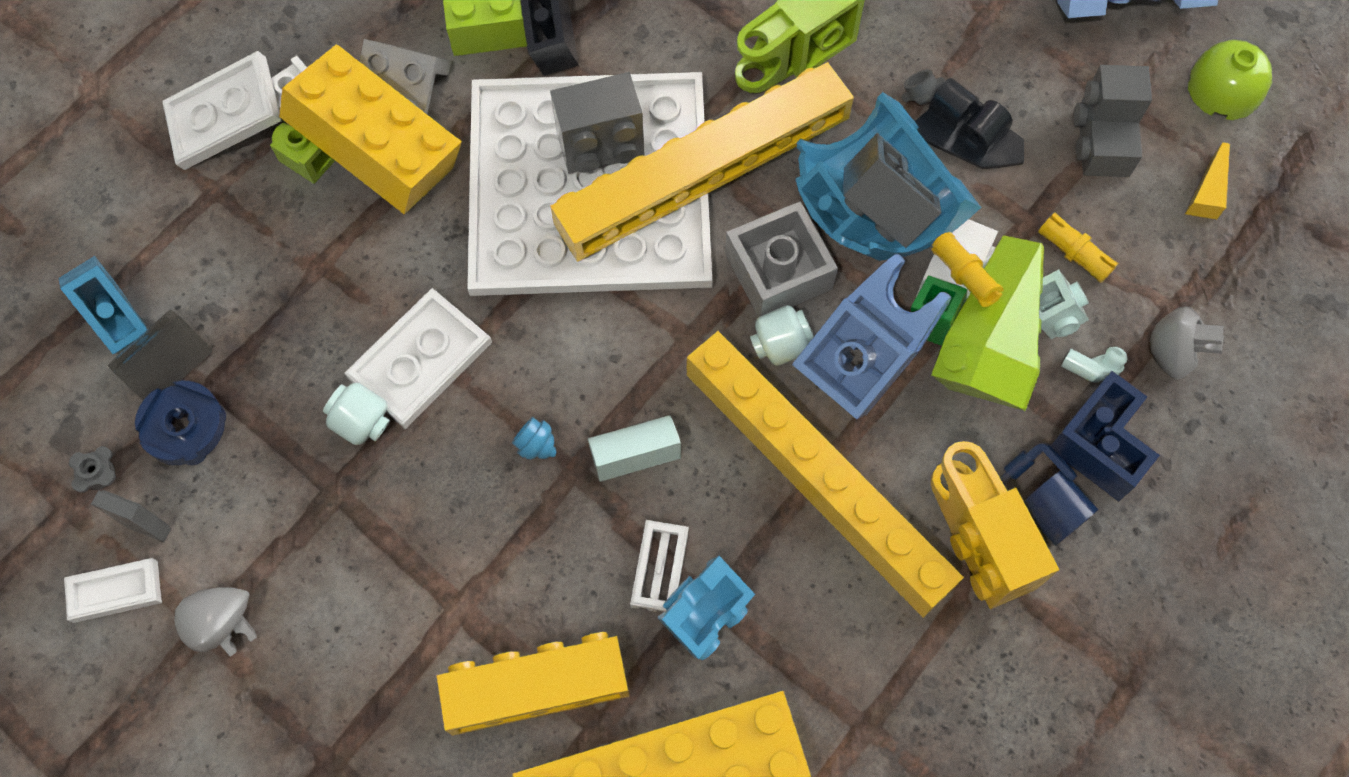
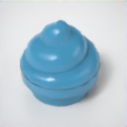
M531 417L512 441V444L518 448L517 454L523 458L531 460L536 457L547 459L556 456L551 426L544 420L539 422L534 417Z

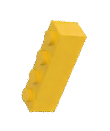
M599 632L582 637V644L564 647L563 642H553L537 647L538 653L520 657L519 652H506L492 657L493 663L475 667L474 661H467L448 666V673L436 675L445 731L454 736L630 697L617 636L608 638L607 632Z

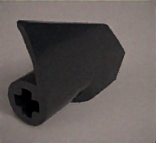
M953 78L947 79L940 86L931 99L929 109L914 121L919 127L917 131L926 143L981 169L1003 168L1023 165L1024 139L1011 130L1013 119L1009 111L1002 104L994 100H987L984 104L981 103L976 95Z

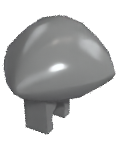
M1191 307L1176 308L1156 324L1150 337L1151 353L1159 366L1169 376L1176 380L1182 379L1198 366L1197 352L1222 354L1224 326L1203 324L1199 315Z
M217 587L199 590L185 597L175 609L174 617L176 630L181 641L193 651L207 652L221 645L231 657L237 652L235 644L230 641L232 630L235 633L245 634L250 642L257 638L255 630L243 617L248 604L249 592L233 587Z

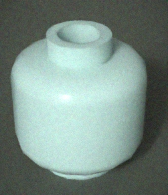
M789 305L758 317L755 321L757 334L750 336L759 359L767 356L769 361L775 366H781L797 359L814 337L803 310L796 312Z
M352 383L348 387L341 384L323 409V412L327 414V427L354 445L363 444L369 437L377 441L390 422L389 419L384 417L387 410V402L360 383Z

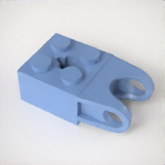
M899 254L889 258L851 295L841 302L792 364L856 419L870 412L919 353L951 300L949 294L940 292L933 301L927 303L916 312L903 310L896 303L893 295L894 284L899 276L900 269L905 263V260ZM851 348L853 350H861L863 353V364L855 365V367L851 364L854 358L850 353Z

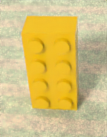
M337 44L282 88L279 117L403 214H406L454 168L462 141Z

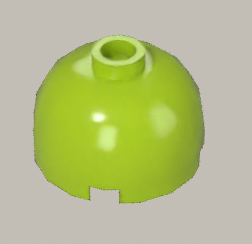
M1242 40L1220 42L1206 50L1196 61L1190 73L1188 91L1193 102L1209 115L1217 112L1227 115L1225 118L1227 120L1248 117L1259 108L1271 87L1272 66L1267 55L1254 44Z

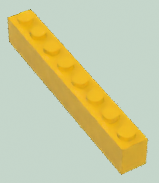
M828 62L815 69L808 68L801 72L796 79L782 86L775 85L771 87L763 96L750 103L743 102L738 104L730 113L715 121L708 120L703 122L694 132L682 138L670 139L661 149L647 156L642 155L632 159L626 167L612 174H603L597 177L591 185L578 192H569L562 195L556 203L550 205L554 226L575 260L579 262L797 147L799 139L808 141L848 120L854 97Z
M719 331L687 356V376L923 618L960 583L964 577Z

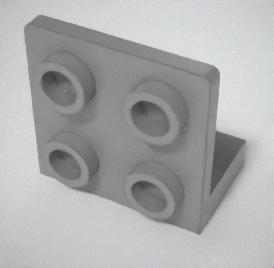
M367 39L363 41L359 61L426 114L429 109L435 75L448 76L451 60Z

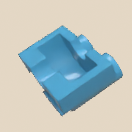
M717 556L707 562V567L697 578L693 580L689 576L663 604L667 611L659 615L658 619L694 658L704 660L719 646V630L724 625L731 628L739 623L748 612V609L745 607L755 594L720 556Z

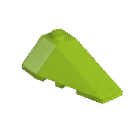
M1002 236L984 268L1003 287L1002 296L993 305L982 307L978 300L970 293L945 337L931 376L948 390L1026 411L1040 373L1038 339L1042 320L1039 318L1040 295L1043 291L1044 246L1042 243Z

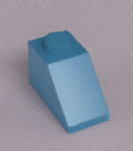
M95 256L59 277L60 289L112 354H115L149 332L122 290Z

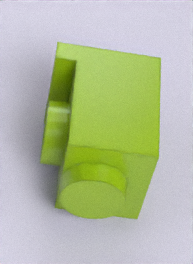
M286 123L277 126L272 134L270 146L278 161L313 184L335 162L324 151Z

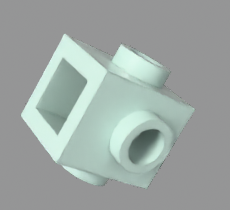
M1059 269L1043 277V291L1040 295L1039 318L1042 320L1041 329L1050 339L1068 336L1076 332L1081 324L1089 320L1083 309V306L1089 304L1082 288L1078 282L1070 285Z

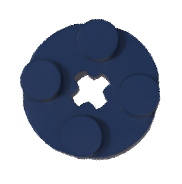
M181 380L172 382L174 386L167 387L164 390L157 388L143 400L135 417V430L139 432L141 446L153 458L168 465L179 466L187 464L194 466L200 464L205 460L207 454L217 446L223 435L226 421L224 408L206 387L196 382ZM185 414H189L187 419L189 421L188 426L179 432H175L176 428L171 424L173 419H182Z

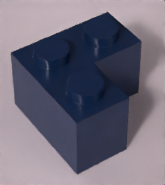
M1111 371L1051 444V447L1065 462L1119 502L1137 486L1160 455L1124 429V426L1147 399V396Z

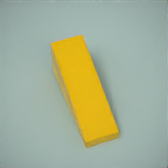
M1222 142L1214 153L1185 212L1186 215L1217 220L1226 209L1229 143Z

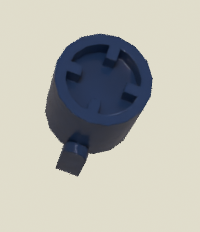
M1041 443L1033 447L1028 453L1025 450L1020 452L1004 467L1006 472L1000 479L1004 486L1012 479H1018L1035 464L1034 460L1043 452L1061 470L1024 501L1037 527L1057 546L1099 509L1073 482L1077 478V474L1049 444Z

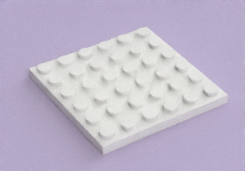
M702 72L631 74L643 113L644 156L661 149L670 139L682 138L694 132L704 122ZM613 75L472 80L468 292L470 296L712 288L708 193L579 262L575 260L554 226L550 205L556 203L562 195L569 192L576 193L591 185L597 177L603 174H612L626 167L628 163L616 162L599 166L591 172L568 174L557 136L550 90Z

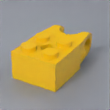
M962 441L948 447L942 457V463L936 467L931 476V487L951 530L950 543L953 551L959 560L966 561L972 573L970 582L976 596L981 601L985 600L989 609H993L1037 590L1060 569L1017 488L1007 491L987 455L976 444ZM960 452L970 454L976 461V471L973 472L960 461L952 460V457ZM942 473L946 479L949 491L941 484L940 478Z

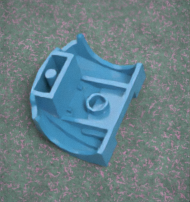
M884 92L877 97L875 108L865 124L842 141L832 144H815L799 139L797 142V149L801 153L798 158L800 176L796 178V183L810 216L829 237L843 246L876 260H888L895 254L904 257L923 251L932 246L933 242L940 235L947 232L953 233L982 207L961 180L952 176L919 134L917 131L918 125L900 102ZM876 133L907 158L909 173L933 192L940 201L941 214L907 248L896 240L894 242L886 240L875 228L876 223L866 214L862 217L858 216L844 202V167Z

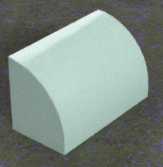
M670 415L588 438L600 482L681 459V442Z

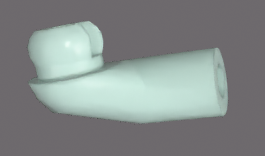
M1109 347L1105 354L1091 359L1070 349L1061 367L1090 382L1097 383L1103 381L1111 371L1119 375L1124 370L1127 354L1121 348Z

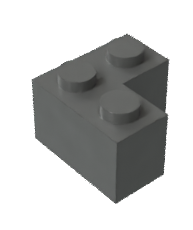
M1100 65L1093 80L1087 82L1084 98L1081 103L1076 104L1074 109V125L1079 126L1080 137L1076 145L1077 160H1082L1083 176L1130 177L1142 159L1139 122L1152 102L1149 66Z
M878 133L844 167V202L858 216L862 217L866 214L876 223L875 228L889 242L896 240L907 248L941 214L939 198L909 173L907 158Z

